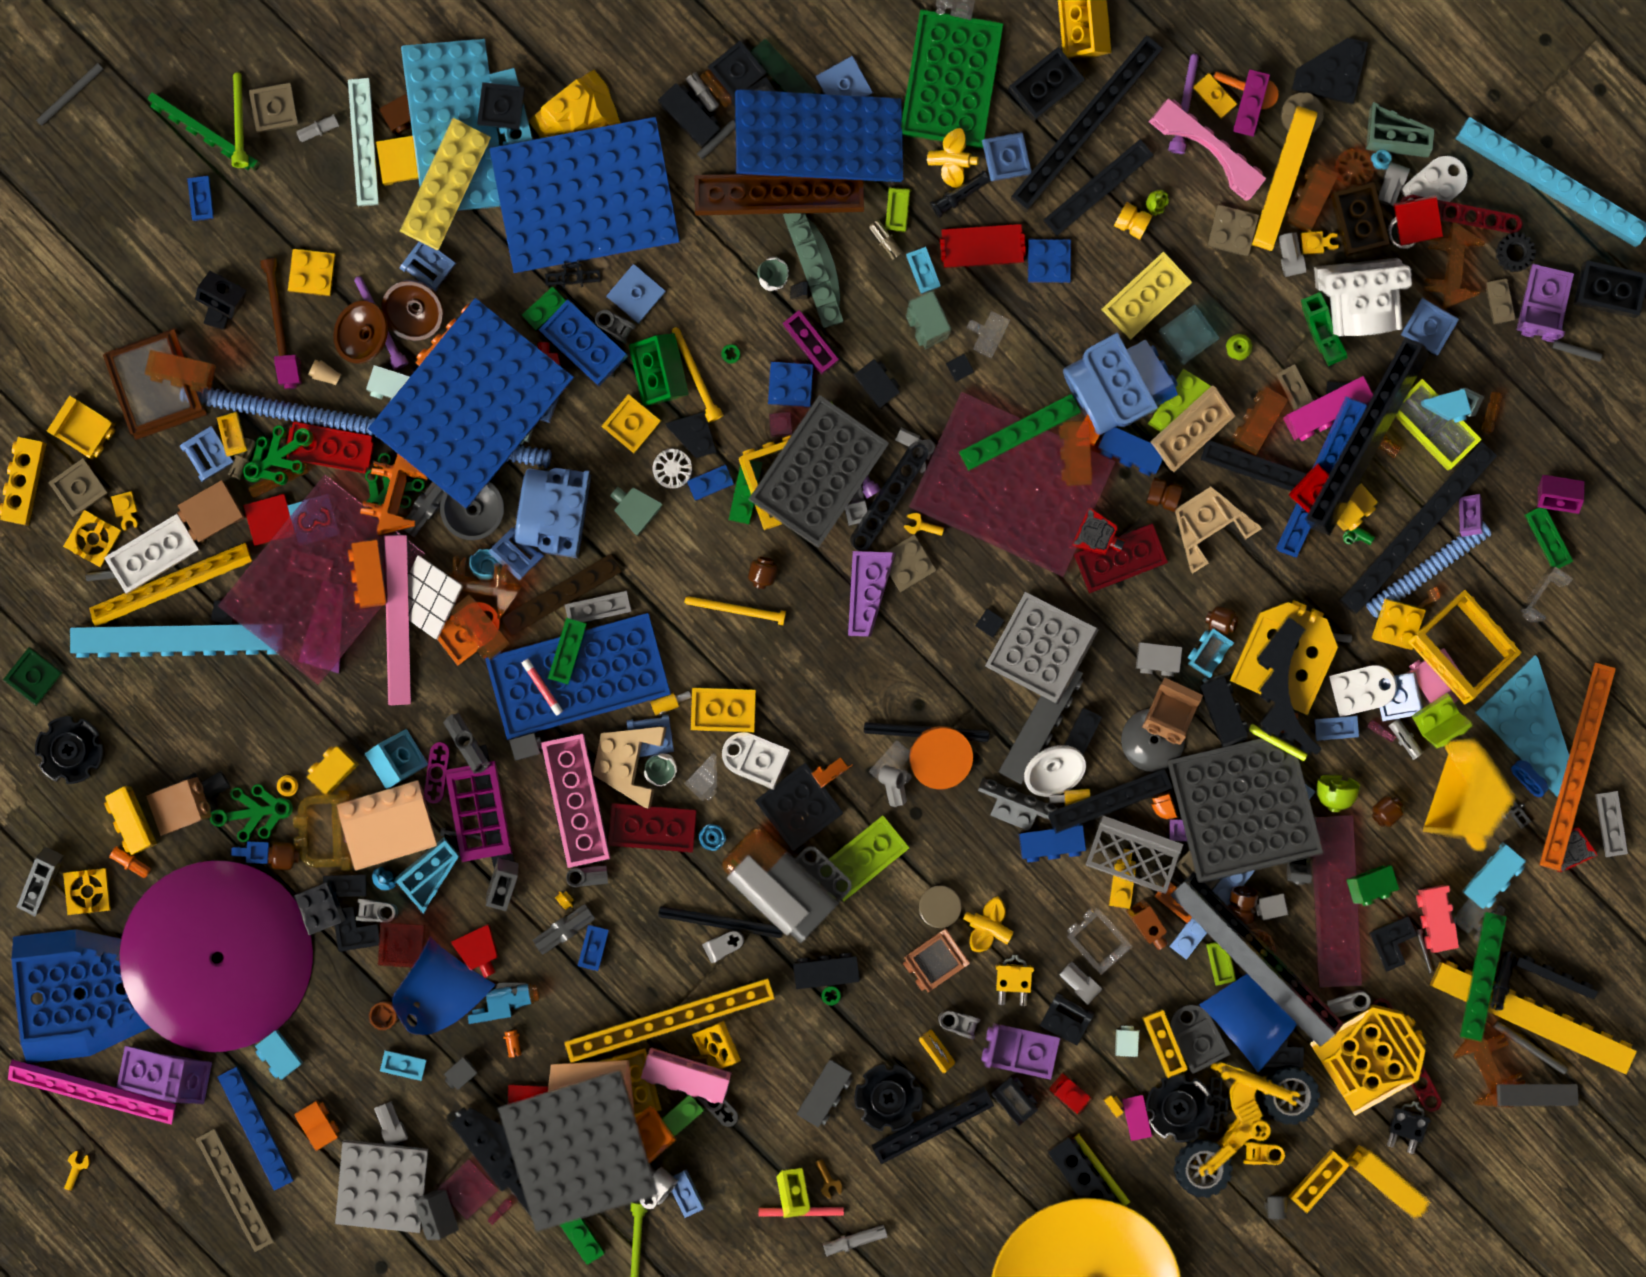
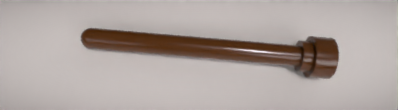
M277 258L265 259L260 261L261 270L267 276L279 356H287L275 272L278 267Z

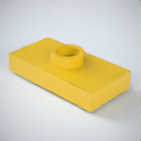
M1210 73L1193 87L1220 119L1237 105Z
M234 412L217 417L226 456L247 451L238 413Z

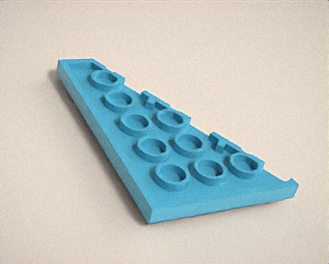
M1534 655L1475 713L1520 760L1527 761L1532 765L1536 773L1547 781L1550 791L1558 798L1569 753L1539 659Z

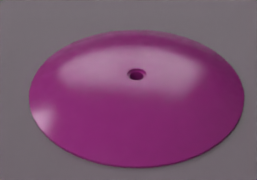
M206 861L187 865L169 873L153 884L133 908L125 925L120 946V969L124 988L140 1017L154 1031L169 1041L186 1048L206 1052H224L244 1048L261 1041L280 1028L293 1014L302 1000L309 983L313 962L311 935H308L299 906L291 894L279 882L264 872L248 865L229 861ZM214 952H221L223 954V959L218 963L211 960Z

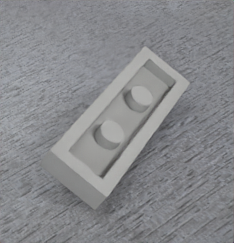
M627 591L565 604L567 618L583 623L631 612Z
M1618 791L1595 794L1605 857L1628 854Z

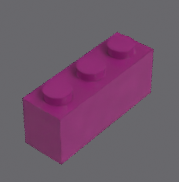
M1249 69L1233 132L1254 137L1270 74Z
M800 310L783 322V327L822 375L839 362V359Z

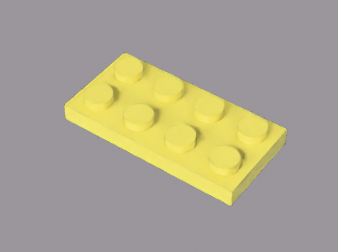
M1162 252L1101 310L1131 340L1180 295L1192 281Z

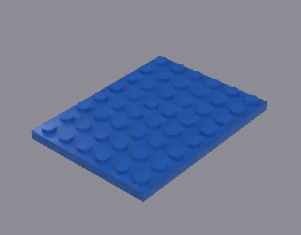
M656 117L489 148L514 273L564 264V261L571 263L577 260L582 261L679 242Z
M475 298L369 426L368 430L467 509L574 377Z

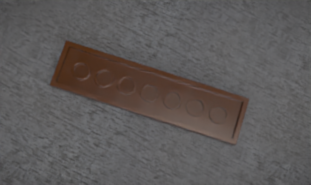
M752 174L694 175L695 216L864 212L863 180Z

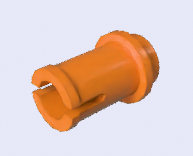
M516 1029L505 1031L503 1039H506L508 1057L522 1055L518 1039L520 1033H517Z

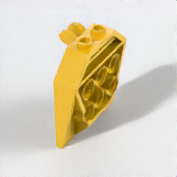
M1293 600L1292 604L1285 602L1258 613L1229 681L1261 694L1258 688L1273 669L1270 667L1267 670L1262 667L1257 661V654L1269 640L1267 637L1268 631L1271 629L1277 630L1286 616H1289L1306 629L1299 639L1291 658L1288 677L1289 695L1293 709L1308 715L1338 646L1328 620L1323 618L1324 613L1316 609H1312L1309 612L1306 610L1307 605ZM1310 646H1314L1317 649V655L1313 658H1309L1306 655V650ZM1301 669L1305 670L1307 674L1306 679L1298 681L1295 676L1296 672Z
M1372 1005L1343 1022V1026L1336 1035L1321 1047L1315 1041L1310 1042L1313 1050L1355 1116L1418 1081L1426 1048L1424 1045L1427 1044L1422 1036V1031H1415L1413 1029L1416 1022L1410 1015L1405 1016L1403 1011L1378 1005ZM1374 1027L1378 1033L1376 1036L1370 1037L1366 1034V1029ZM1352 1040L1355 1042L1356 1047L1348 1050L1345 1048L1344 1042ZM1380 1045H1386L1389 1048V1052L1381 1055L1378 1053L1377 1048ZM1363 1058L1367 1061V1066L1360 1068L1356 1065L1355 1061ZM1397 1063L1401 1069L1399 1072L1393 1073L1389 1070V1065ZM1375 1076L1379 1083L1371 1086L1367 1083V1078Z

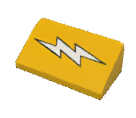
M930 1029L919 1037V1041L942 1073L947 1072L955 1064V1060L933 1030Z

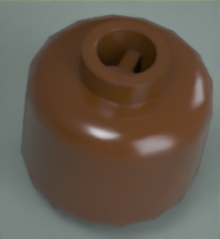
M758 556L750 564L748 579L754 583V587L765 589L766 586L774 584L778 567L773 559Z
M1217 606L1213 611L1208 612L1206 623L1209 624L1210 631L1215 629L1222 635L1228 636L1230 633L1235 632L1239 618L1234 610Z
M1384 796L1372 807L1373 814L1371 816L1379 826L1391 827L1403 816L1401 809L1403 804L1396 797L1392 799L1389 796Z
M275 842L272 847H269L268 864H271L273 869L291 870L294 863H298L299 850H295L292 843Z

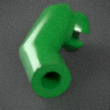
M1356 527L1352 531L1347 530L1343 534V541L1348 545L1359 540L1371 545L1375 538L1374 535L1360 527Z

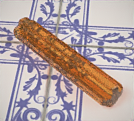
M304 463L305 470L301 474L294 473L290 469L282 471L288 476L287 482L307 474L309 469L306 463ZM300 464L296 465V470H298L300 468ZM283 475L279 477V482L282 481ZM265 479L250 486L249 491L252 497H257L281 485L272 480Z

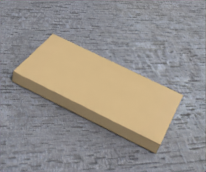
M1212 385L1160 432L1151 443L1169 469L1175 472L1235 417V414L1218 389Z

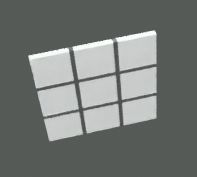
M420 555L417 556L408 575L409 621L433 638L438 639L463 585Z

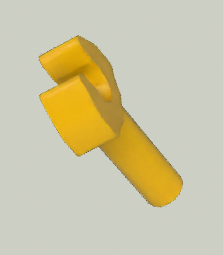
M918 513L907 515L908 518L914 519L917 522L915 527L904 526L910 534L915 535L917 531L923 530L942 536L943 527L923 522L920 518L921 515Z
M78 1150L68 1158L72 1169L64 1188L72 1191L80 1170L87 1169L90 1165L88 1154L84 1157L82 1163L77 1162Z

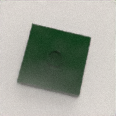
M28 647L3 681L35 706H38L63 672L33 648Z

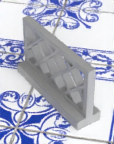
M1103 816L1099 822L1086 866L1166 894L1183 844ZM1101 832L1110 834L1113 842L1103 847L1099 839ZM1126 840L1131 843L1133 850L1123 854L1118 843ZM1115 845L1120 856L1110 860L1105 849ZM1146 847L1150 849L1153 857L1143 861L1138 850ZM1102 851L1107 861L1103 864H1097L1092 862L1094 854ZM1135 852L1140 863L1130 867L1125 856ZM1164 854L1173 857L1171 865L1163 868L1158 858ZM1122 858L1127 868L1121 872L1116 871L1112 865V862ZM1155 859L1160 870L1150 874L1145 863ZM1142 865L1147 876L1139 879L1134 876L1132 869ZM1161 872L1165 878L1163 887L1155 885L1152 879L1153 876Z

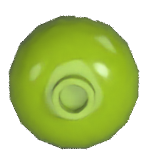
M1323 775L1320 779L1318 778L1317 782L1318 799L1324 806L1328 807L1329 811L1340 812L1343 809H1347L1356 802L1360 784L1357 781L1349 778L1347 782L1341 780L1342 776Z

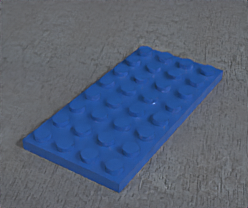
M738 89L735 91L736 174L888 182L903 181L901 99Z
M649 613L585 630L569 685L548 679L560 637L485 658L507 740L671 695ZM524 660H530L562 708V713L557 716L555 715L521 664Z

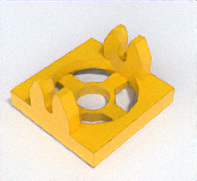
M84 510L63 547L81 556L83 559L102 567L105 562L104 557L109 555L122 531ZM88 523H98L92 531L87 532L81 529ZM103 528L108 533V543L102 540L100 533ZM91 533H96L99 536V541L95 545H90L87 541V537ZM78 534L85 539L86 545L83 550L80 549L77 543ZM100 546L104 548L98 554H89L92 547Z
M107 868L63 873L67 915L111 910ZM89 876L98 879L102 887H95L91 884ZM79 877H82L83 885L79 889L72 890L74 882ZM86 885L93 888V895L89 898L82 895V888ZM103 893L100 902L92 906V898L96 894ZM72 896H80L84 899L85 907L76 904Z
M724 1021L692 1034L700 1054L707 1055L708 1066L722 1069L741 1061ZM712 1032L719 1034L723 1042L715 1040ZM712 1043L718 1048L717 1054L711 1048ZM723 1048H726L728 1052L725 1061L721 1055Z

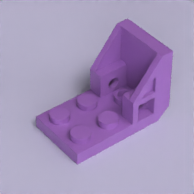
M125 1046L117 1088L165 1101L204 1104L212 1062L174 1055H163Z

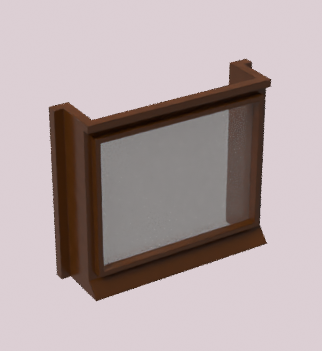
M177 328L103 354L129 432L134 436L135 440L207 415L205 407L201 405L181 348Z

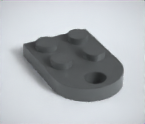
M1186 1005L1179 1008L1173 1014L1170 1028L1192 1074L1230 1055L1212 1018L1203 1008L1196 1005ZM1190 1011L1193 1017L1189 1023L1182 1022V1012Z

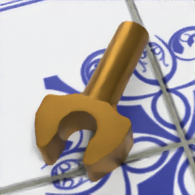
M823 1159L816 1161L815 1164L824 1181V1185L821 1188L823 1195L831 1199V1194L828 1191L830 1186H835L838 1193L841 1194L842 1184L840 1180L831 1178Z

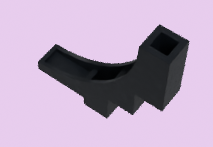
M1286 616L1257 654V658L1260 659L1258 663L1267 670L1270 667L1273 669L1258 688L1261 692L1259 696L1268 703L1274 702L1260 720V724L1263 725L1261 730L1269 736L1275 734L1277 737L1283 730L1285 731L1283 735L1291 742L1297 740L1301 743L1300 748L1307 754L1311 755L1313 752L1317 755L1322 748L1301 727L1291 705L1288 686L1291 658L1299 639L1306 629L1289 616Z

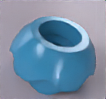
M709 824L700 831L699 840L703 848L716 851L723 846L726 836L720 826Z
M383 867L375 868L373 871L372 881L379 889L386 891L395 887L396 879L393 878L392 872L385 871Z

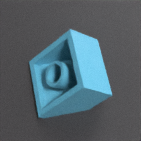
M407 729L377 744L365 753L386 790L428 766L427 761Z

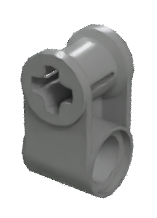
M358 899L360 904L356 920L391 922L398 916V909L392 903ZM386 906L392 910V916L388 919L382 914Z
M733 930L702 944L711 964L739 949L744 943V936L741 932ZM730 935H733L734 937H739V941H737V946H735L734 943H729V940L731 939Z
M945 1010L940 1013L938 1022L942 1028L960 1036L975 1039L974 1032L977 1023L981 1019L951 1010ZM952 1015L954 1017L953 1024L945 1026L943 1024L944 1016Z
M660 1167L653 1174L659 1194L640 1200L642 1206L646 1209H652L656 1205L663 1203L678 1183V1180L663 1167Z

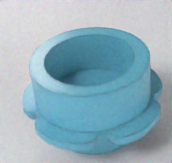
M1379 150L1373 153L1371 156L1373 166L1376 169H1388L1391 162L1390 153L1386 150Z

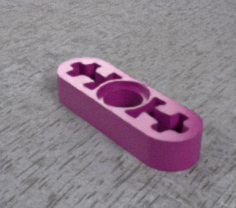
M441 742L435 743L430 749L424 797L430 803H438L444 797L446 784L445 770H448L450 749L445 743ZM439 746H443L442 749L446 751V754L442 755L440 760L445 761V765L439 763L432 764L433 759L437 761L438 754L434 753V750L439 749ZM434 767H440L443 770V776L440 779L432 777L431 770ZM430 780L442 782V786L437 785L436 791L440 793V796L435 797V800H432V796L428 795V792L432 791L434 786L429 785Z

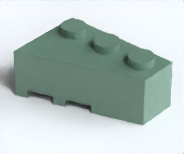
M1375 102L1372 103L1369 110L1366 150H1386L1389 153L1429 157L1433 150L1434 129L1415 120L1404 118L1395 111L1384 109Z

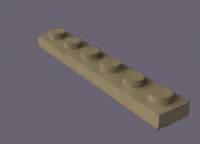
M216 1128L196 1138L254 1252L275 1242Z

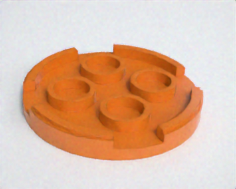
M937 726L924 731L918 737L913 746H911L909 762L913 774L922 784L933 789H948L958 785L969 774L973 763V752L970 743L959 731L951 727Z

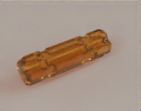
M710 70L705 71L701 75V79L705 84H708L710 90L717 99H720L724 107L731 105L732 97L726 94V90L716 78L714 79V75Z
M1499 392L1491 393L1489 399L1491 402L1488 403L1484 418L1486 421L1483 422L1482 431L1487 433L1494 431V422L1497 420L1500 408L1499 403L1502 401L1503 394Z

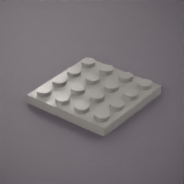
M1025 592L985 667L1059 704L1094 640L1098 629Z
M343 1140L335 1224L420 1233L421 1220L414 1200L424 1195L428 1149Z

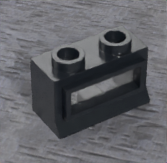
M1010 1076L991 1093L1015 1123L1020 1126L1038 1111L1035 1107L1038 1102L1031 1094L1026 1096L1022 1091L1024 1085L1017 1077L1013 1080Z

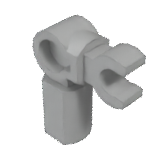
M902 427L895 441L908 447L914 442L922 443L928 449V460L935 449V445L931 440H920L919 435ZM918 447V450L916 452V454L918 455L917 458L921 457L923 454L922 447ZM925 462L920 470L921 473H923L926 469Z

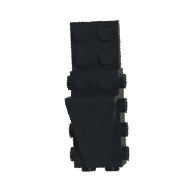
M463 1107L454 1114L456 1119L450 1123L500 1191L502 1192L509 1187L531 1216L521 1182L518 1184L515 1182L519 1179V1174L515 1161H510L513 1155L504 1126L472 1108L466 1110ZM465 1120L469 1123L467 1127L464 1124ZM479 1138L482 1140L480 1144L477 1142ZM492 1155H493L494 1158L496 1159L495 1161H492V1160L490 1159V1157H491Z

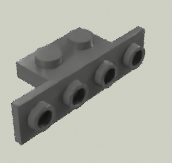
M982 777L978 791L997 798L990 816L1030 831L1036 815L1049 819L1048 813L1060 809L1054 804L1037 800L1032 795H1025L1012 787L1000 785L992 779Z

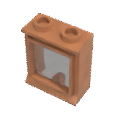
M946 928L904 956L906 961L903 963L909 973L914 972L918 977L915 982L921 991L926 989L928 993L970 964Z

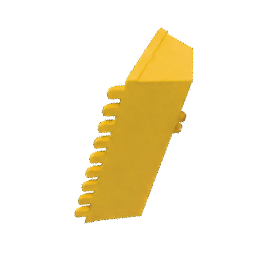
M1474 740L1450 741L1445 746L1448 756L1423 827V832L1462 835L1469 845L1472 846L1471 848L1478 851L1484 850L1486 843L1483 836L1489 837L1514 798L1489 762L1485 753L1479 749Z

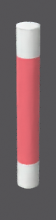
M524 660L521 664L555 715L557 716L562 713V708L530 660Z

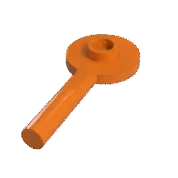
M1218 71L1214 75L1215 80L1244 91L1245 82ZM1269 80L1261 109L1272 107L1278 99V89Z

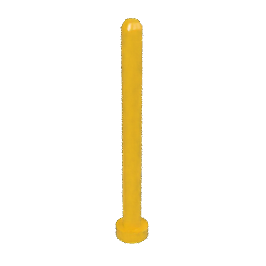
M685 597L687 605L778 621V625H784L786 611L783 610L777 613L696 597Z

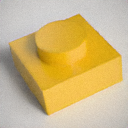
M1109 1094L1103 1099L1116 1118L1123 1114L1121 1110L1123 1104L1117 1096L1112 1098Z

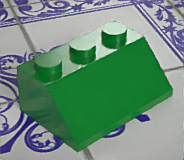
M675 333L656 335L629 345L643 406L671 401L689 395Z

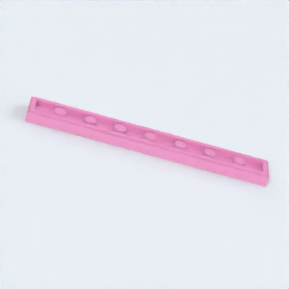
M407 535L384 536L388 705L411 704Z

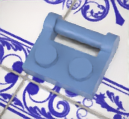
M419 241L399 269L403 272L407 271L436 292L456 263L439 250ZM417 260L437 275L434 281L414 267L412 262Z
M212 426L180 445L182 451L187 453L198 471V477L201 482L208 480L234 462L231 456H226L223 443ZM195 444H198L212 468L206 470L193 449Z
M513 527L489 550V553L519 581L544 557L541 552L537 553L531 546L516 543L515 529ZM510 540H512L532 559L530 560L527 556H525L515 545H513L510 542Z
M669 714L653 719L627 720L628 730L663 725L667 727L663 746L642 742L639 757L674 752Z

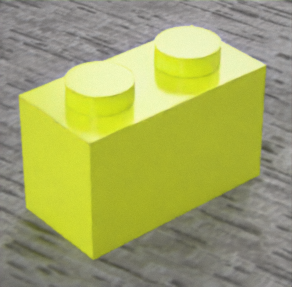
M803 1169L781 1171L776 1177L784 1218L805 1215L810 1210Z

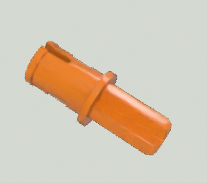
M117 846L109 856V858L123 865L125 870L129 869L142 878H146L151 871V868L137 860L135 855L131 856Z

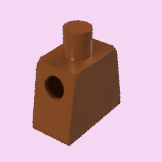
M1144 899L1126 910L1141 935L1149 944L1153 943L1157 950L1164 948L1168 944L1163 936L1167 931L1151 906Z

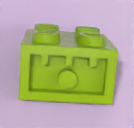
M1448 693L1411 715L1422 736L1436 748L1446 746L1451 739L1465 734L1473 726L1471 721L1458 711Z

